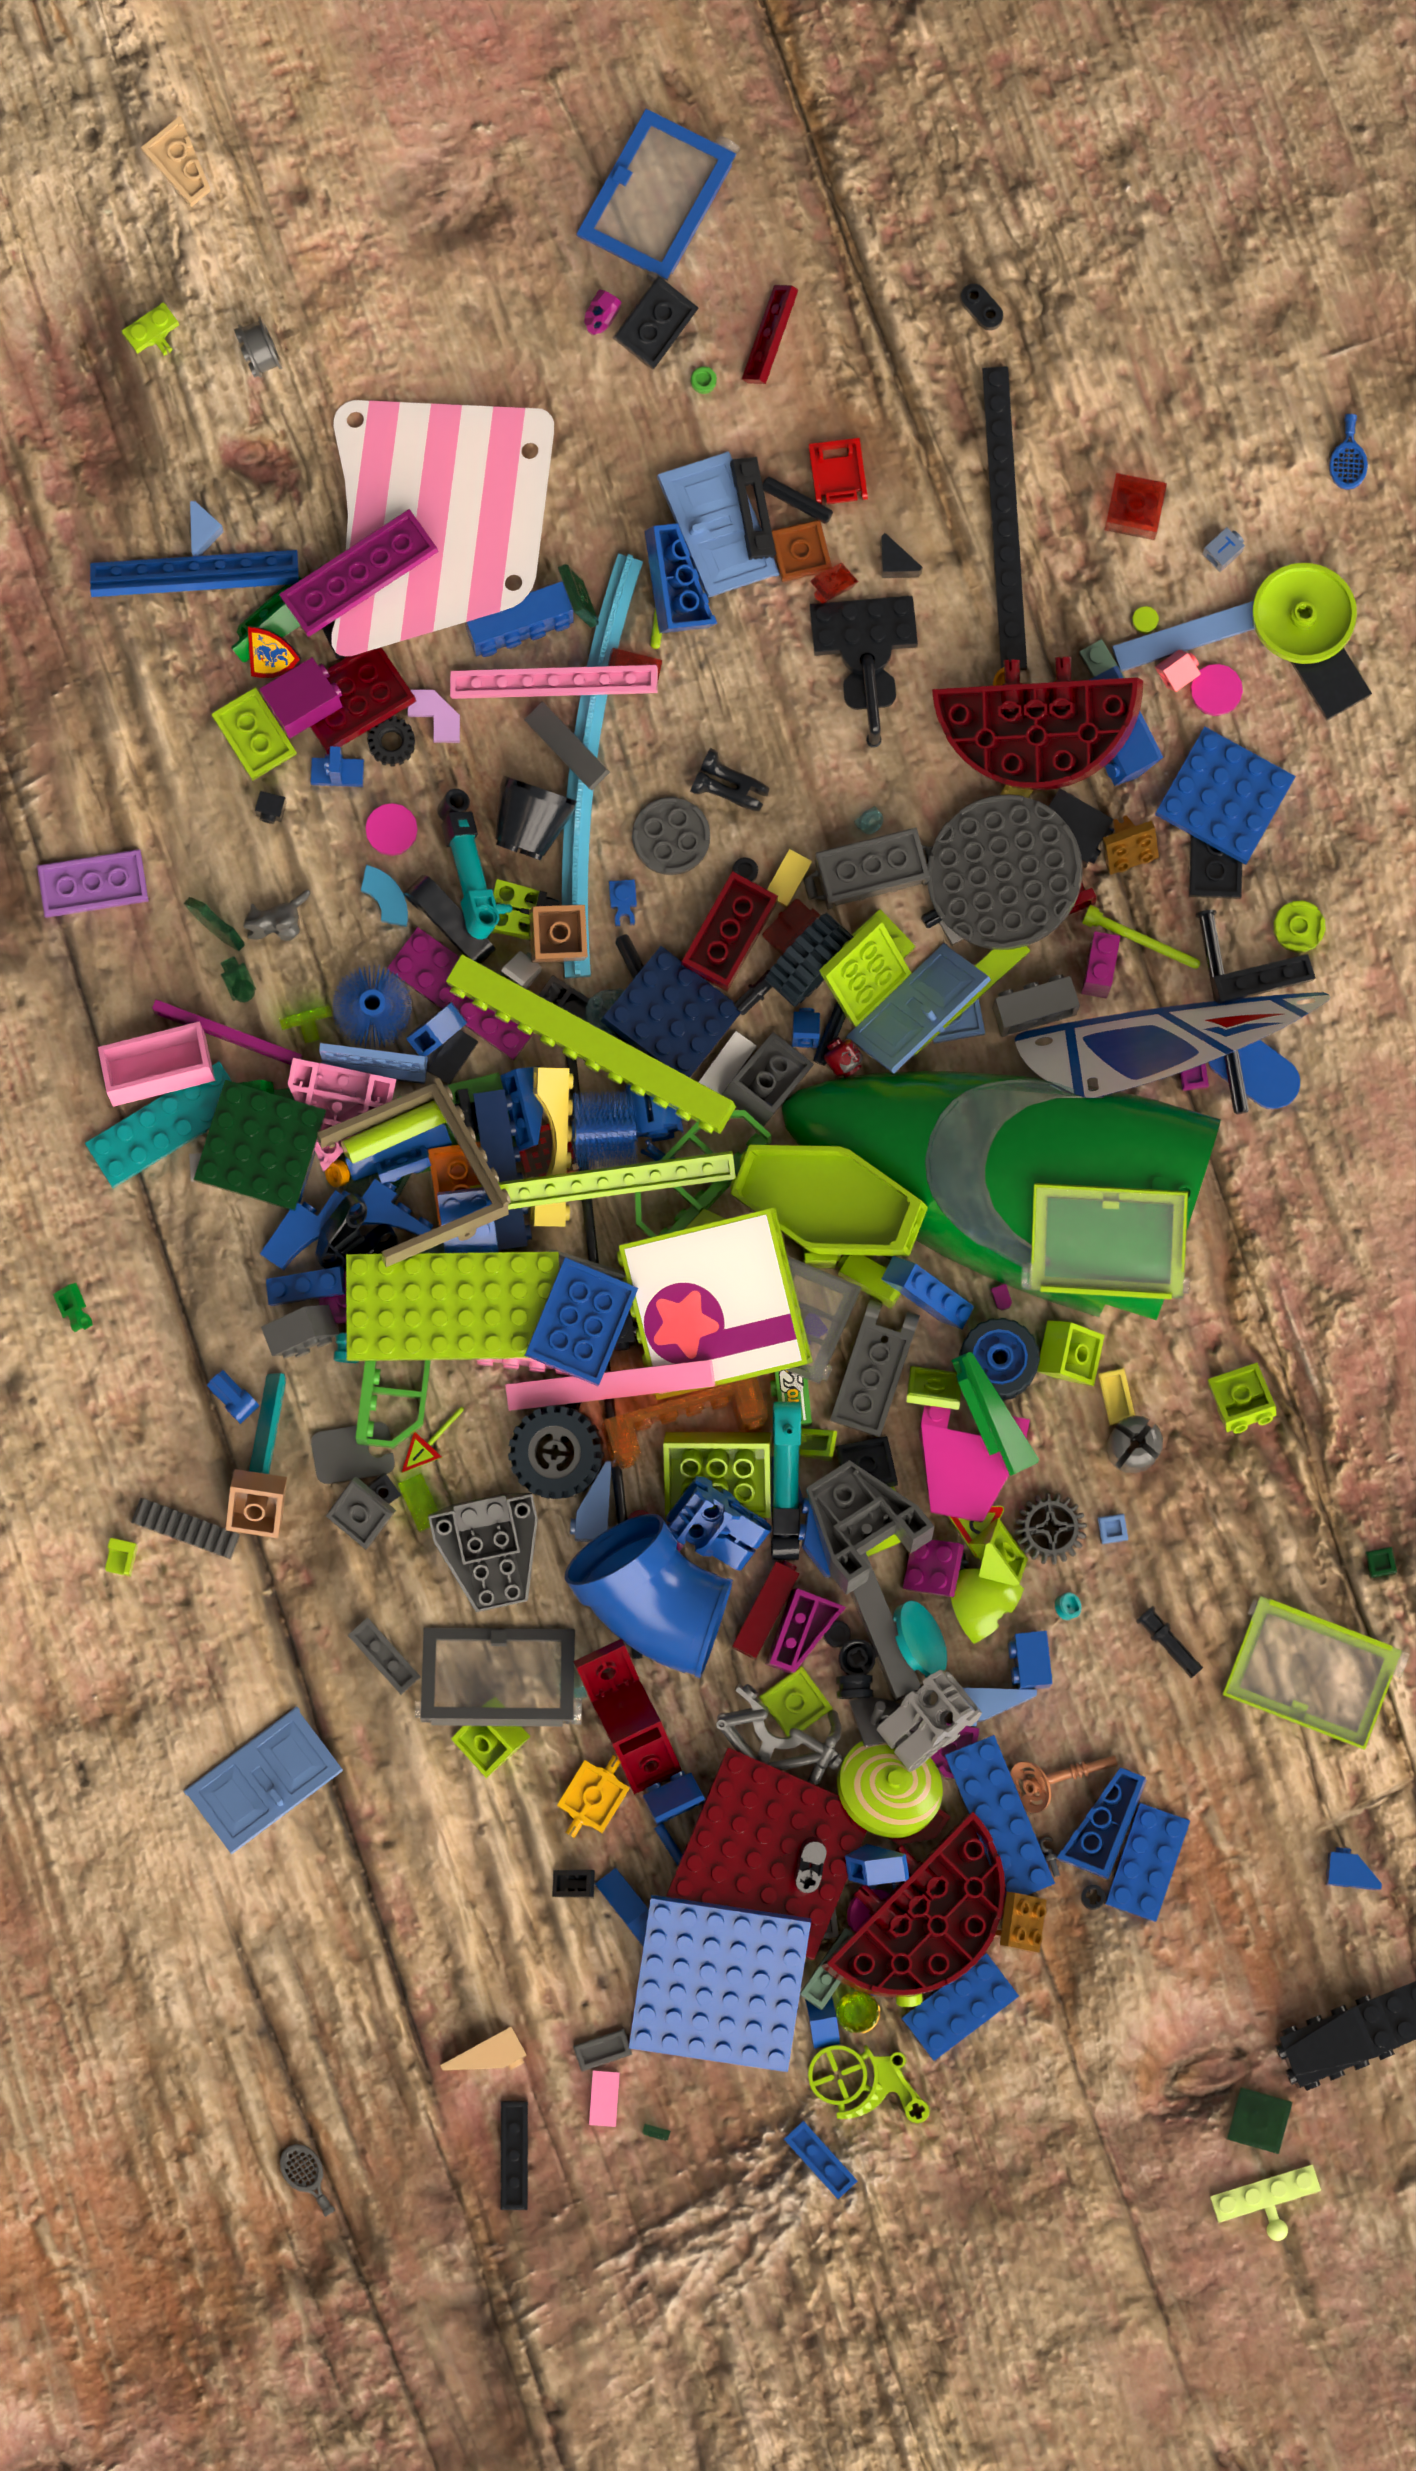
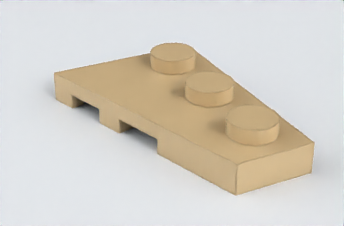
M181 116L141 147L142 152L190 207L211 191Z

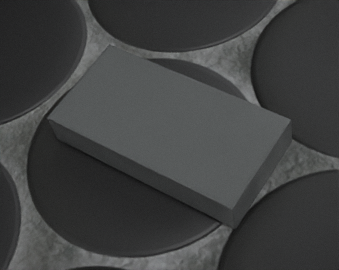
M624 2029L573 2046L581 2072L632 2055Z

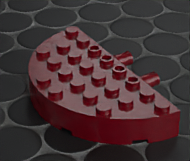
M1055 657L1056 681L1022 684L1020 683V660H1004L1005 684L932 689L936 716L946 735V739L967 764L984 776L1008 786L1026 790H1051L1070 786L1090 777L1106 766L1117 755L1128 740L1136 724L1142 703L1143 680L1135 677L1073 681L1071 680V657Z
M974 1812L966 1814L922 1861H917L903 1845H900L895 1851L906 1854L909 1879L902 1881L882 1900L867 1885H861L859 1890H856L853 1895L870 1910V1915L830 1955L821 1967L840 1982L856 1990L876 1996L895 1998L909 1997L936 1990L967 1973L980 1960L992 1943L999 1921L1002 1918L1005 1903V1878L1000 1856H998L991 1834ZM978 1835L980 1836V1838L982 1839V1841H983V1843H984V1845H985V1848H986V1850H987V1853H988L989 1858H990V1861H991V1866H990V1864H989V1862H988V1860H987V1857H986V1855H985L984 1845H983L982 1842L979 1840Z

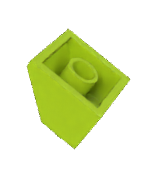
M1047 1320L1037 1372L1056 1379L1094 1386L1105 1335L1072 1322Z
M496 1698L483 1706L504 1708ZM463 1726L451 1740L487 1778L531 1736L522 1726Z

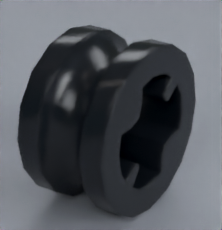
M1097 1885L1087 1886L1081 1895L1082 1904L1090 1910L1099 1909L1105 1901L1104 1890ZM1090 1890L1097 1891V1896L1101 1897L1100 1902L1096 1901L1095 1905L1089 1904L1090 1900L1086 1898L1087 1892L1091 1894Z

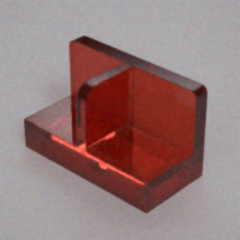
M795 899L784 912L778 914V918L762 933V937L783 955L786 952L785 950L795 942V939L809 925L811 926L817 918L819 919L820 914L814 908L810 910L799 899Z

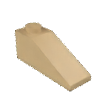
M509 2027L440 2066L443 2071L504 2069L507 2066L512 2070L524 2063L522 2058L527 2055L512 2027Z

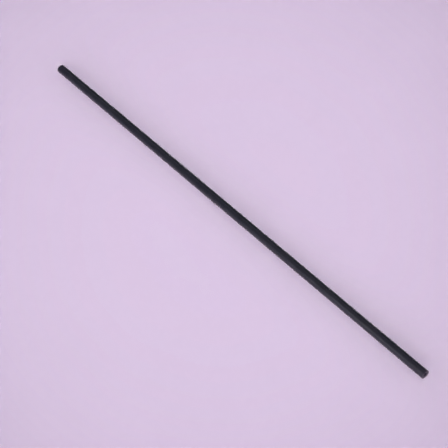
M566 1056L567 1068H569V1073L573 1074V1088L569 1089L570 1099L572 1100L573 1098L574 1105L576 1092V1108L578 1111V1095L580 1104L581 1094L577 1058L574 1060ZM580 1153V1159H581L580 1171L589 1170V1169H588V1159H587V1161H586V1167H585V1159H584L583 1170H582V1158H581V1153ZM592 1198L583 1199L582 1208L588 1261L599 1264ZM610 1360L605 1372H611ZM612 1398L604 1399L617 1524L627 1520L615 1401ZM631 1647L632 1659L643 1658L641 1653Z

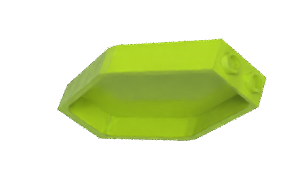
M749 1145L747 1151H744L741 1156L739 1173L736 1179L732 1180L730 1186V1194L754 1212L775 1208L781 1231L808 1251L817 1254L910 1256L928 1208L922 1200L851 1150L840 1146Z

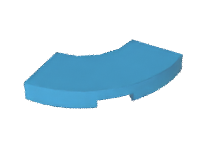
M366 865L361 892L370 895L378 902L381 909L382 922L407 927V903L400 887L385 872Z

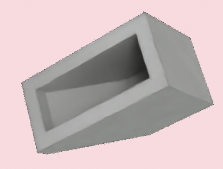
M519 951L502 968L501 976L528 990L542 970L539 965L540 962L532 963L531 953L528 952L525 955Z

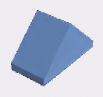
M190 501L191 550L193 556H201L223 533V528L196 501Z

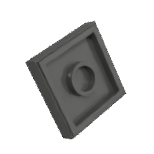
M354 1477L329 1510L326 1517L366 1550L396 1510L360 1479Z

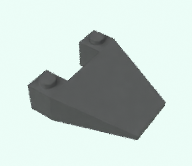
M850 1460L806 1488L830 1575L846 1595L868 1581L870 1567L861 1555L895 1534L910 1554L932 1540L934 1525L919 1506Z

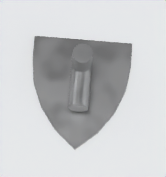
M875 1697L850 1700L849 1703L864 1746L868 1747L886 1743L878 1733L877 1728L901 1704Z

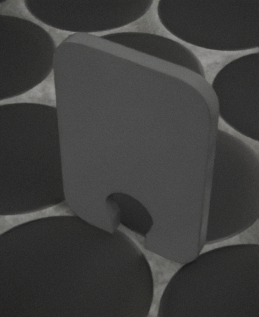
M375 1422L373 1437H368V1439L390 1441L391 1436L388 1426L382 1422ZM357 1426L321 1431L316 1433L311 1439L316 1476L323 1484L350 1481L354 1477L362 1479L380 1476L383 1473L389 1474L395 1467L394 1454L388 1453L383 1457L375 1458L369 1453V1446L357 1445Z

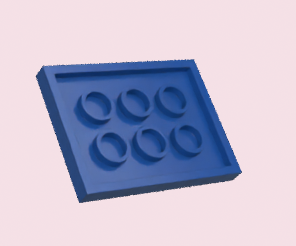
M565 1257L524 1356L599 1386L638 1288Z

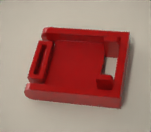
M860 438L808 444L816 502L822 504L821 496H825L826 504L857 501V492L860 491L862 500H868ZM841 448H847L848 456L823 459V451Z

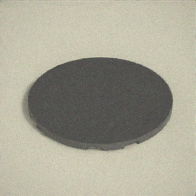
M1020 795L989 796L962 808L940 830L935 839L931 855L928 858L927 867L930 880L927 882L931 901L938 915L959 937L969 943L988 949H1016L1033 944L1048 936L1069 915L1081 888L1083 874L1082 857L1079 845L1070 827L1047 805Z

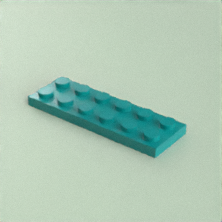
M220 1061L212 1065L215 1081L166 1093L85 1143L112 1188L127 1181L210 1129L225 1080L232 1081Z

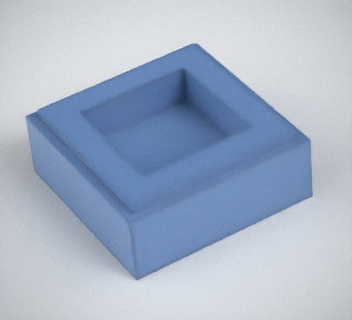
M1124 1514L1097 1518L1101 1544L1128 1541Z

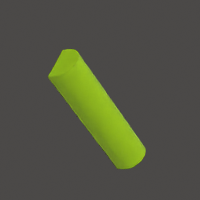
M433 1100L341 1141V1146L345 1156L352 1163H356L445 1123L446 1120Z

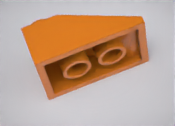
M475 1142L477 1147L480 1148V1142ZM459 1145L428 1149L439 1227L441 1226L437 1193L470 1189V1186L481 1185Z

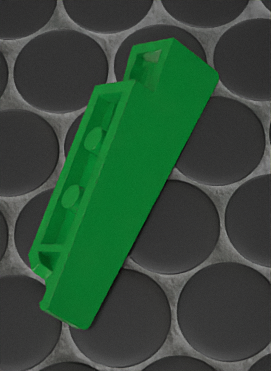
M294 584L283 586L238 626L237 634L239 640L232 645L231 649L242 662L250 660L249 626L270 630L282 638L300 627L279 595Z
M968 1352L952 1359L951 1361L957 1372L956 1377L989 1455L1000 1452L1010 1476L1039 1462L1038 1456L973 1353Z

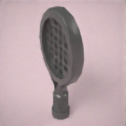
M293 2144L288 2146L282 2152L280 2158V2170L285 2181L292 2188L300 2192H308L314 2195L316 2202L323 2211V2215L327 2217L336 2209L321 2191V2182L324 2175L319 2157L312 2149L305 2145ZM293 2165L295 2169L291 2171L289 2167Z

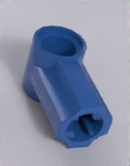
M224 1370L216 1374L207 1384L209 1390L224 1403L226 1410L240 1424L260 1406Z

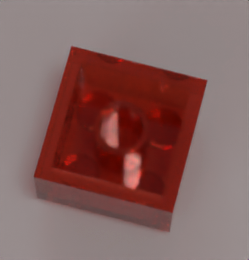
M1116 473L1104 530L1155 540L1167 483Z

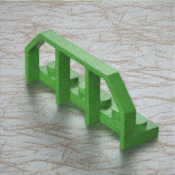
M745 1110L733 1111L730 1118H744L760 1133V1135L755 1133L747 1141L746 1145L748 1147L749 1145H770L772 1143V1135ZM696 1122L661 1160L672 1159L689 1140L703 1153H714L695 1136L701 1129L698 1127L699 1122ZM740 1152L733 1156L736 1176L741 1167L740 1159L742 1154ZM733 1179L710 1182L712 1185L706 1191L700 1190L694 1198L681 1186L672 1187L692 1206L688 1210L682 1209L674 1218L676 1223L670 1229L665 1227L658 1235L653 1233L642 1222L641 1192H635L636 1226L649 1238L684 1230L703 1209L708 1210L731 1186Z
M425 1360L421 1392L374 1387V1385H379L381 1369H376L377 1361H365L356 1430L357 1445L394 1449L423 1426L431 1360ZM373 1394L420 1399L418 1421L392 1441L368 1439V1437H373L374 1421H370L371 1411H376L378 1395Z

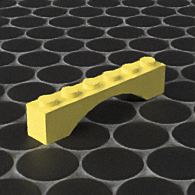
M534 1067L533 1094L541 1103L547 1115L552 1134L551 1161L546 1176L567 1173V1168L571 1167V1153L567 1152V1144L572 1139V1128L568 1126V1116H571L573 1111L572 1100H569V1089L573 1088V1074L569 1073V1068ZM566 1202L530 1207V1225L565 1227L566 1221H569L570 1206L566 1205Z

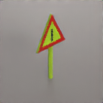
M460 1407L428 1442L416 1432L413 1433L401 1473L443 1458L431 1445L464 1411L463 1407Z

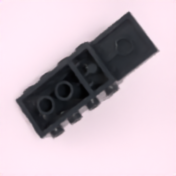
M1416 1981L1371 1999L1370 1994L1355 2000L1356 2006L1347 2009L1345 2005L1332 2009L1330 2010L1332 2016L1322 2019L1321 2015L1306 2020L1307 2026L1297 2029L1296 2025L1282 2030L1283 2036L1276 2038L1278 2044L1275 2047L1280 2059H1285L1289 2069L1286 2070V2074L1291 2085L1295 2084L1297 2088L1304 2087L1308 2091L1320 2086L1319 2080L1329 2076L1330 2081L1345 2075V2069L1354 2066L1356 2071L1370 2065L1369 2059L1379 2057L1380 2060L1388 2058L1395 2055L1393 2049L1416 2040Z

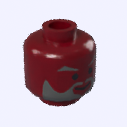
M838 1037L827 1044L829 1050L825 1053L824 1060L835 1075H843L846 1078L862 1067L860 1063L863 1060V1055L851 1039L841 1040Z

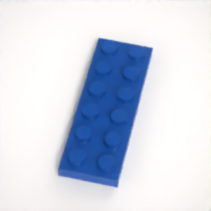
M995 1735L944 1755L968 1814L974 1812L983 1822L994 1840L993 1843L998 1856L1001 1858L1004 1870L1005 1901L1007 1892L1029 1895L1055 1884ZM978 1835L979 1840H980V1841L982 1842V1844L984 1845L982 1839H981L980 1836ZM984 1845V1852L991 1866V1861Z

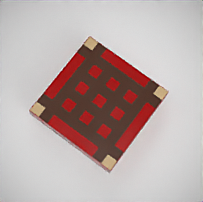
M549 1124L541 1126L538 1145L524 1151H519L527 1178L541 1177L547 1174L552 1153V1134ZM571 1142L567 1144V1152L571 1153V1167L567 1168V1173L579 1170V1166H576L575 1153L573 1155L574 1150Z

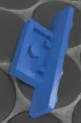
M443 1123L356 1163H352L347 1157H345L353 1180H358L378 1172L380 1181L383 1184L385 1182H395L402 1176L410 1173L424 1171L427 1167L431 1166L428 1149L451 1146L452 1143L446 1126Z

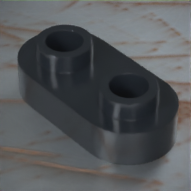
M969 284L965 286L960 297L962 306L983 329H997L1003 320L1001 307L981 285ZM974 292L977 293L979 297L977 299H971L969 297V294ZM993 312L995 317L988 318L986 313Z

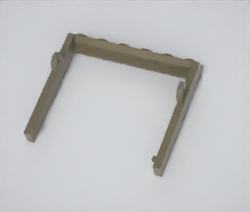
M440 1078L434 1079V1083L317 1132L318 1143L321 1149L329 1146L331 1149L340 1140L434 1100L492 1204L382 1251V1260L386 1267L455 1237H458L460 1241L467 1240L475 1235L476 1228L509 1215L508 1204L511 1203L507 1190L505 1188L501 1190L495 1169L489 1168L486 1163L488 1159L484 1149L477 1147L473 1129L470 1126L466 1127L461 1108L459 1106L455 1107L452 1102L453 1095L448 1085L443 1086Z

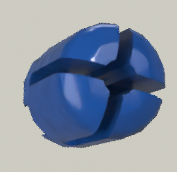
M626 1083L625 1091L628 1102L631 1085ZM630 1090L628 1109L631 1106L632 1092L637 1140L638 1137H648L652 1139V1142L675 1138L674 1132L681 1131L684 1133L682 1118L675 1114L677 1110L669 1106L664 1109L653 1102V1097L647 1094L642 1097Z

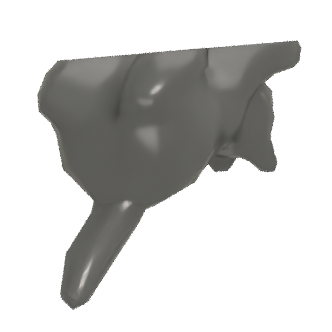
M305 890L289 903L278 904L265 911H260L254 904H251L250 911L243 925L244 928L250 930L248 938L259 940L270 933H276L281 940L290 941L294 939L300 932L297 907L308 899L310 890Z

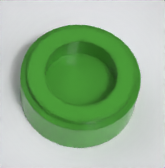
M704 366L695 369L691 375L692 388L700 394H707L714 390L717 382L715 372L711 368Z

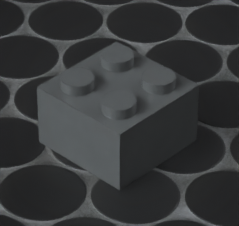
M329 1305L305 1306L261 1327L271 1355H282L284 1359L294 1355L296 1358L304 1356L311 1352L309 1348L316 1345L318 1348L332 1343V1337L340 1334Z

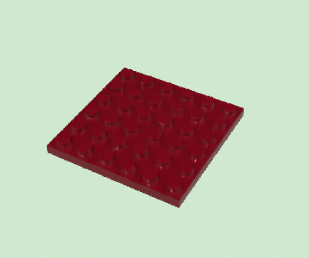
M727 1748L666 1893V1897L811 1918L806 1958L814 1960L848 1878L845 1856L861 1847L867 1830L858 1825L848 1815L838 1795L731 1748ZM809 1837H817L822 1840L827 1851L823 1865V1874L818 1888L814 1892L804 1893L797 1888L794 1880L798 1853L804 1840Z

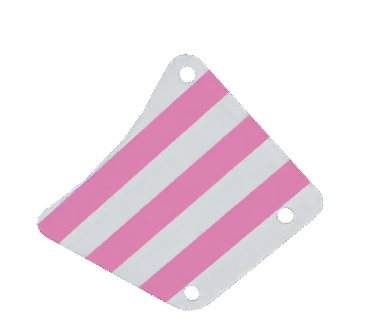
M352 400L343 404L335 414L334 431L345 478L348 510L346 550L410 509L439 552L337 618L332 631V647L335 652L341 656L357 655L501 612L521 603L533 588L537 573L554 437V421L552 416L547 411L538 408ZM353 412H359L364 417L363 424L357 428L350 427L347 423V417ZM527 443H534L538 447V454L532 459L523 457L521 453L522 447ZM510 575H518L522 579V585L516 591L508 590L505 586V581Z

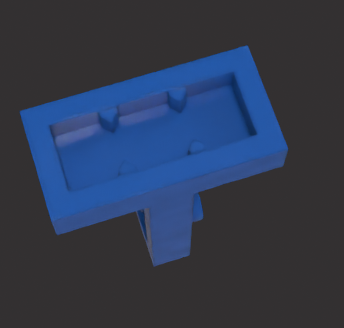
M330 746V754H325V758L312 757L311 785L363 787L364 759H343L341 747Z

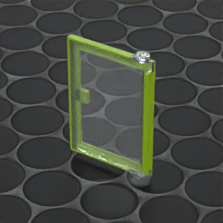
M1035 1183L1031 1263H1023L1022 1289L1055 1293L1183 1299L1184 1293L1189 1294L1190 1277H1185L1188 1192Z
M1260 1596L1258 1601L1253 1599L1248 1612L1249 1615H1252V1619L1223 1696L1365 1750L1392 1677L1401 1678L1410 1654L1262 1596Z

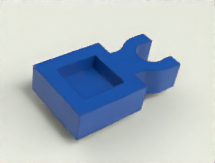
M635 880L609 881L611 909H618L615 915V927L620 926V918L622 916L629 917L630 926L635 925V917L630 910L632 907H637Z

